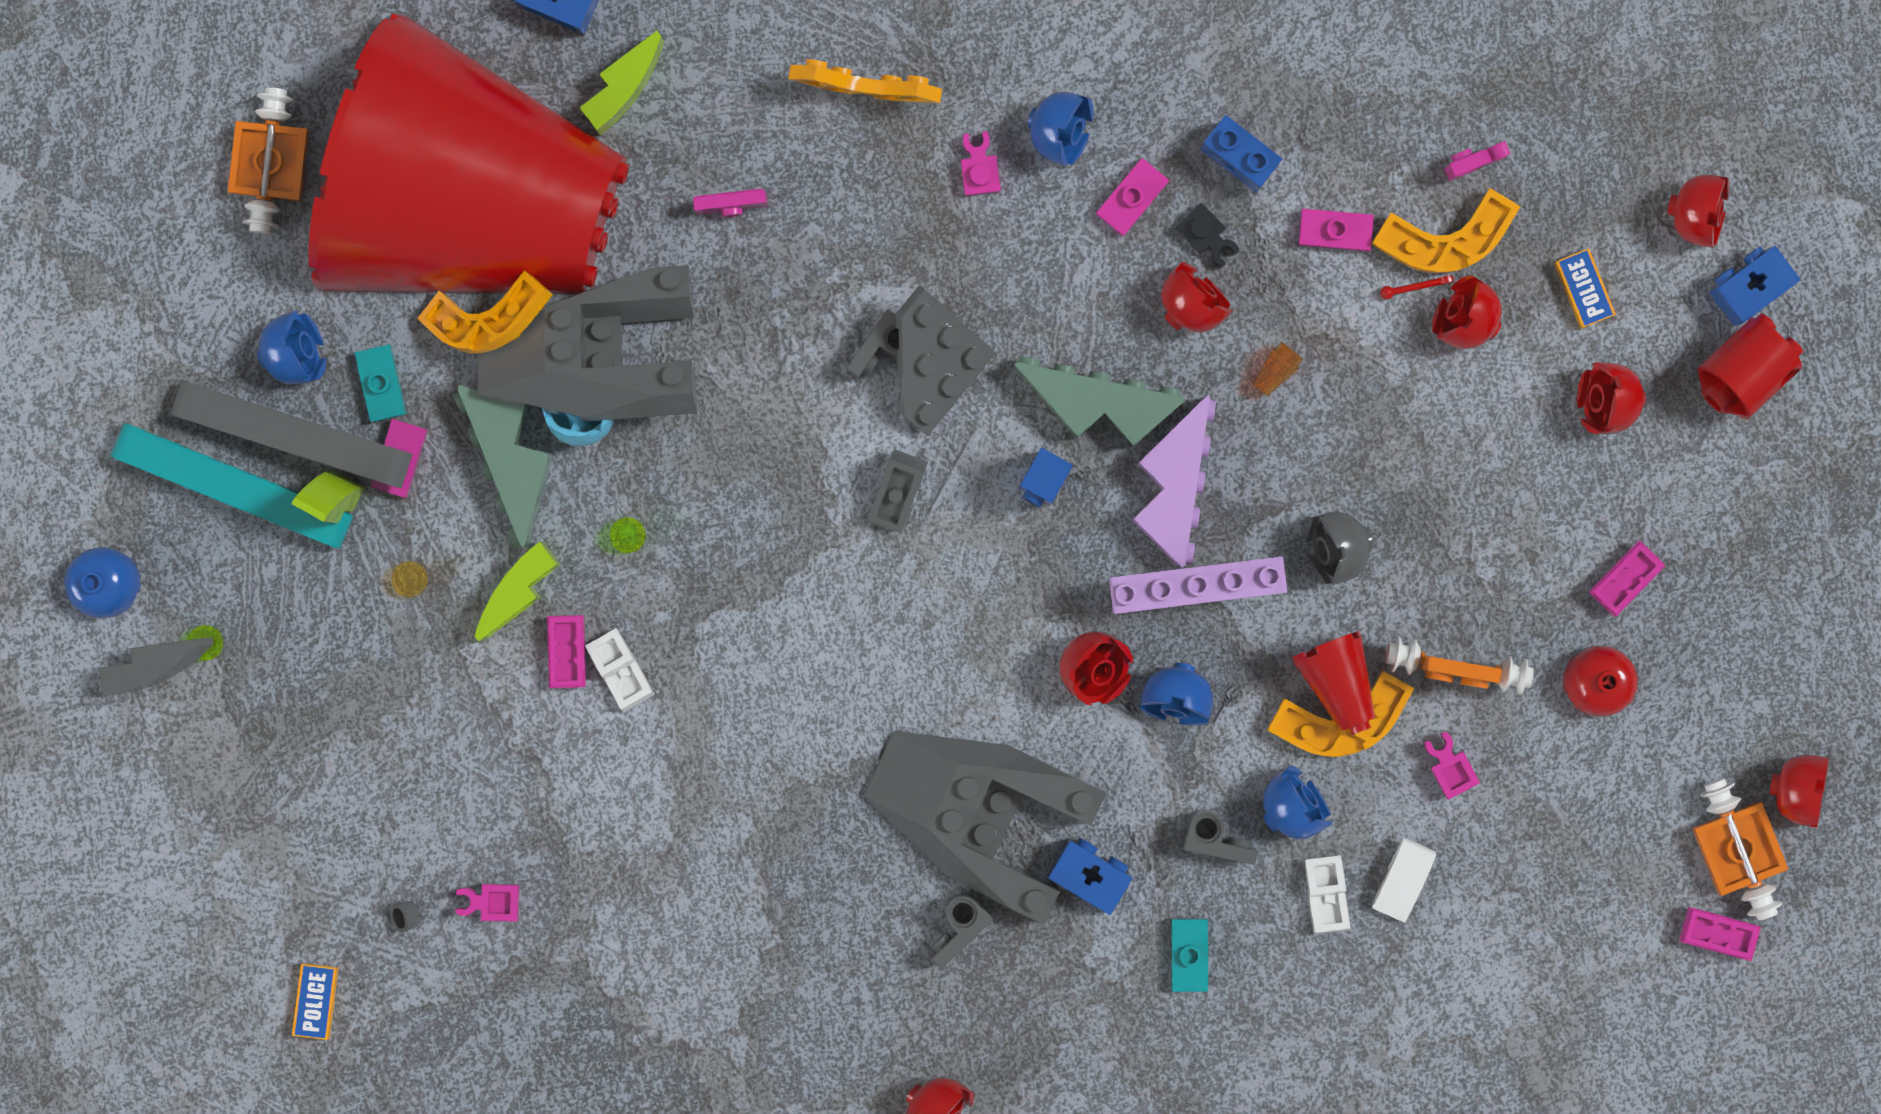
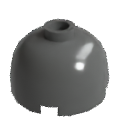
M1330 512L1311 517L1306 525V542H1313L1316 554H1308L1315 574L1322 583H1332L1331 585L1347 582L1356 578L1364 570L1369 560L1372 538L1368 530L1364 529L1358 520L1346 513Z

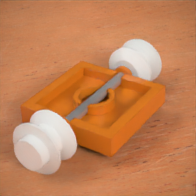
M268 87L265 88V93L257 94V97L262 99L264 103L263 108L255 110V113L265 120V124L235 121L228 193L256 197L257 200H252L244 205L245 208L251 211L250 219L243 220L242 223L250 225V232L271 234L272 228H279V225L272 220L273 214L281 212V209L275 203H272V199L302 202L310 130L306 128L280 126V122H284L292 117L291 114L285 111V105L293 102L294 99L287 97L286 90Z
M1400 636L1396 638L1395 643L1389 642L1386 651L1385 663L1391 664V672H1395L1398 666H1403L1406 668L1407 675H1411L1416 669L1426 671L1425 678L1452 682L1453 676L1461 677L1460 684L1486 689L1489 687V682L1498 683L1503 692L1507 690L1509 685L1516 686L1519 695L1523 693L1524 688L1529 689L1533 680V667H1528L1527 659H1524L1520 665L1513 664L1512 657L1508 656L1500 665H1495L1494 668L1425 656V652L1421 651L1416 639H1413L1410 645H1403Z
M1725 778L1710 781L1704 785L1706 790L1700 793V797H1709L1711 804L1706 808V812L1719 814V817L1692 827L1716 891L1718 895L1723 896L1747 886L1749 889L1741 897L1742 901H1748L1752 905V909L1747 915L1756 916L1757 920L1773 917L1778 914L1777 908L1783 903L1782 901L1773 900L1771 896L1776 890V886L1763 884L1761 880L1789 869L1763 803L1758 801L1734 811L1733 809L1741 800L1740 797L1732 796L1730 793V789L1735 783H1726Z

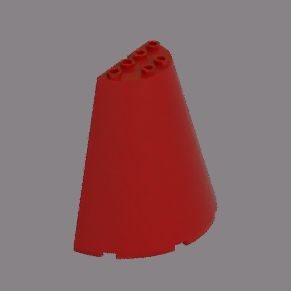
M392 13L390 19L384 18L370 36L355 64L354 69L358 70V74L352 83L354 85L353 90L345 88L323 156L319 174L326 176L324 186L321 185L320 198L314 197L309 232L308 262L309 267L315 269L311 275L314 286L324 291L437 293L441 291L442 293L506 294L523 271H526L552 294H577L585 291L587 287L593 288L598 273V267L594 266L597 253L603 254L609 233L605 232L604 225L607 218L614 219L619 204V198H615L618 184L624 185L630 165L625 163L626 157L409 17L399 13Z

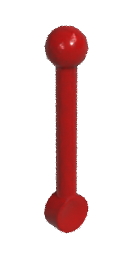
M1449 275L1395 288L1384 286L1380 290V296L1385 300H1389L1396 294L1453 283L1454 277Z

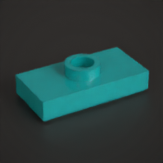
M388 344L354 352L370 422L375 423L407 415L392 346Z
M1171 918L1172 992H1208L1207 918Z

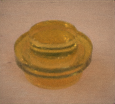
M413 561L399 564L392 573L391 581L393 588L404 597L420 595L428 584V574L425 568Z

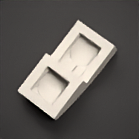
M617 628L585 645L601 677L605 679L619 708L623 712L655 695Z
M1403 837L1388 866V873L1372 902V908L1405 923L1427 879L1436 857V851Z
M1341 855L1305 860L1313 934L1349 931L1351 927L1345 896L1346 885Z

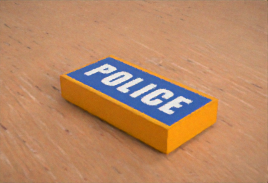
M1589 248L1554 262L1580 329L1616 315Z
M311 963L301 964L292 1036L322 1040L330 1039L339 967Z

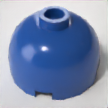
M1062 91L1051 94L1038 107H1034L1031 110L1028 118V127L1031 128L1033 145L1042 157L1067 166V163L1072 165L1077 161L1090 135L1089 133H1083L1086 121L1093 123L1094 110L1091 98Z
M292 311L274 318L262 330L257 352L261 366L276 380L289 385L319 380L326 368V357L319 358L316 344L324 346L321 334L313 320L305 313L298 315V311Z
M98 547L88 549L73 559L66 570L64 586L66 596L73 607L86 616L105 619L117 617L131 608L134 604L132 602L140 590L141 581L139 570L132 558L113 548Z
M1177 662L1174 663V667L1162 668L1156 671L1147 680L1141 695L1140 709L1150 716L1165 721V715L1181 718L1178 724L1206 725L1209 723L1210 716L1212 715L1214 697L1210 684L1202 675L1195 672L1194 666Z
M1291 765L1279 772L1268 782L1263 797V805L1266 811L1263 814V818L1273 832L1279 830L1283 835L1296 840L1307 839L1332 825V821L1325 820L1331 814L1323 796L1313 782L1310 780L1306 786L1298 777L1303 772Z

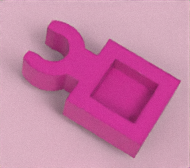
M987 131L982 132L983 143L978 147L970 144L968 133L963 135V147L971 157L969 159H961L965 197L1001 193L997 156H986L985 153L990 145V137Z
M1506 141L1474 154L1471 148L1451 156L1452 163L1446 166L1444 170L1450 182L1502 160L1511 153Z
M1443 731L1440 735L1444 740V746L1440 750H1435L1429 740L1424 741L1423 744L1426 752L1438 760V763L1429 768L1445 798L1449 800L1480 784L1464 751H1459L1453 755L1451 751L1453 740L1447 732Z
M483 883L482 894L469 887L456 890V895H466L470 899V906L468 908L460 907L456 909V914L467 916L475 910H481V921L517 922L519 920L520 884Z

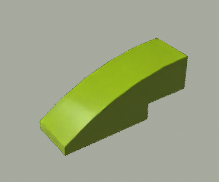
M657 30L601 72L600 76L607 84V87L579 107L600 135H603L620 120L634 104L648 83L664 45V41Z
M328 470L306 485L295 496L291 504L323 522L338 524L345 511L352 512L366 487L336 470Z
M539 541L526 552L506 573L491 595L474 635L478 642L485 641L541 599L533 586L561 565L544 542Z

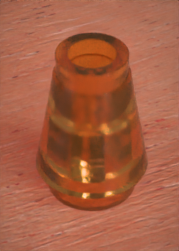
M1281 341L1276 348H1271L1253 384L1267 396H1270L1273 391L1301 369L1299 365L1304 359Z

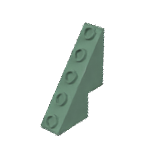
M1019 356L1018 362L1014 364V368L1076 439L1099 418L1104 416L1132 448L1185 401L1180 396L1181 390L1160 386L1159 392L1145 389V382L1125 379L1124 384L1110 382L1111 375L1094 371L1089 372V377L1074 374L1076 368L1062 364H1054L1053 369L1039 366L1040 360Z
M459 385V393L454 394V398L461 414H468L472 426L468 427L467 430L474 447L480 446L484 454L485 460L481 461L484 474L488 481L494 479L499 493L494 495L496 504L502 515L508 514L512 524L511 527L507 528L510 539L515 548L520 546L529 548L553 455L519 446L530 405L522 403V406L479 397L477 389Z

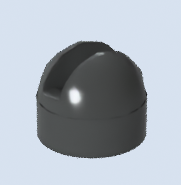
M405 901L391 907V921L397 931L406 932L420 924L422 915H418L417 910L420 907L417 904Z

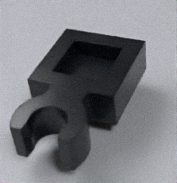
M1202 203L1175 228L1199 255L1208 248L1211 251L1213 262L1220 268L1226 265V262L1219 255L1222 248L1230 249L1235 255L1240 251L1235 242L1228 239L1223 240L1219 236L1226 227Z

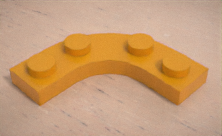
M806 59L805 65H790L788 79L825 90L849 95L865 94L875 99L921 103H940L942 89L928 85L929 79L921 76L908 75L907 81H902L901 77L892 75H881L880 80L852 76V70L847 68L831 67V69H827V62Z
M1489 188L1470 220L1461 230L1450 235L1436 236L1418 229L1391 212L1371 245L1400 263L1418 271L1427 273L1455 272L1475 264L1488 255L1499 243L1521 206Z
M523 271L504 297L493 308L485 312L468 314L446 294L438 291L417 319L437 338L452 348L465 353H485L498 349L517 339L553 294L532 275Z
M1381 670L1371 687L1375 718L1369 720L1371 728L1354 735L1350 734L1349 729L1341 732L1334 720L1317 717L1284 698L1266 730L1294 746L1316 755L1340 757L1354 754L1370 748L1391 730L1411 696L1414 687Z

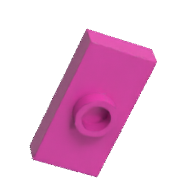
M1141 158L1096 212V215L1124 237L1170 180Z
M763 188L700 195L693 198L694 211L697 215L721 212V217L729 218L742 216V210L768 207L767 194Z
M1302 208L1298 246L1370 252L1374 215Z
M395 419L391 420L384 445L413 455L402 489L372 480L371 488L407 498L428 433L427 429Z
M1638 540L1601 577L1588 593L1610 615L1617 617L1666 565Z
M585 615L547 616L549 688L586 687Z
M1688 906L1679 941L1752 961L1761 926Z

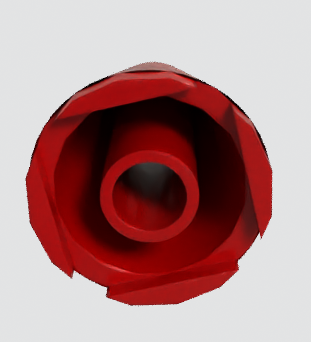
M1359 630L1316 646L1311 651L1306 653L1304 651L1292 657L1294 665L1341 732L1349 729L1350 734L1354 735L1371 728L1369 720L1375 718L1363 641Z

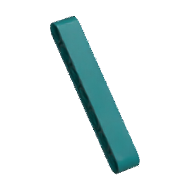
M123 423L110 454L111 457L338 549L342 546L354 516L344 512L338 524L323 522L291 504L298 492L127 423Z

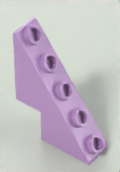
M1209 395L1204 397L1137 464L1162 490L1132 521L1179 568H1183L1186 564L1192 565L1195 543H1190L1189 539L1191 528L1197 529L1200 517V507H1194L1196 492L1203 493L1205 472L1200 471L1201 457L1207 458L1210 449L1211 436H1205L1207 421L1213 422L1216 401L1210 400Z
M1283 556L1109 578L1113 614L1287 593Z

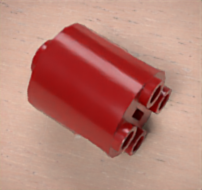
M1761 313L1756 318L1749 319L1697 369L1703 397L1719 413L1732 414L1748 420L1803 368L1799 358L1803 353L1802 347L1791 337L1784 339L1775 330L1776 325L1765 314Z

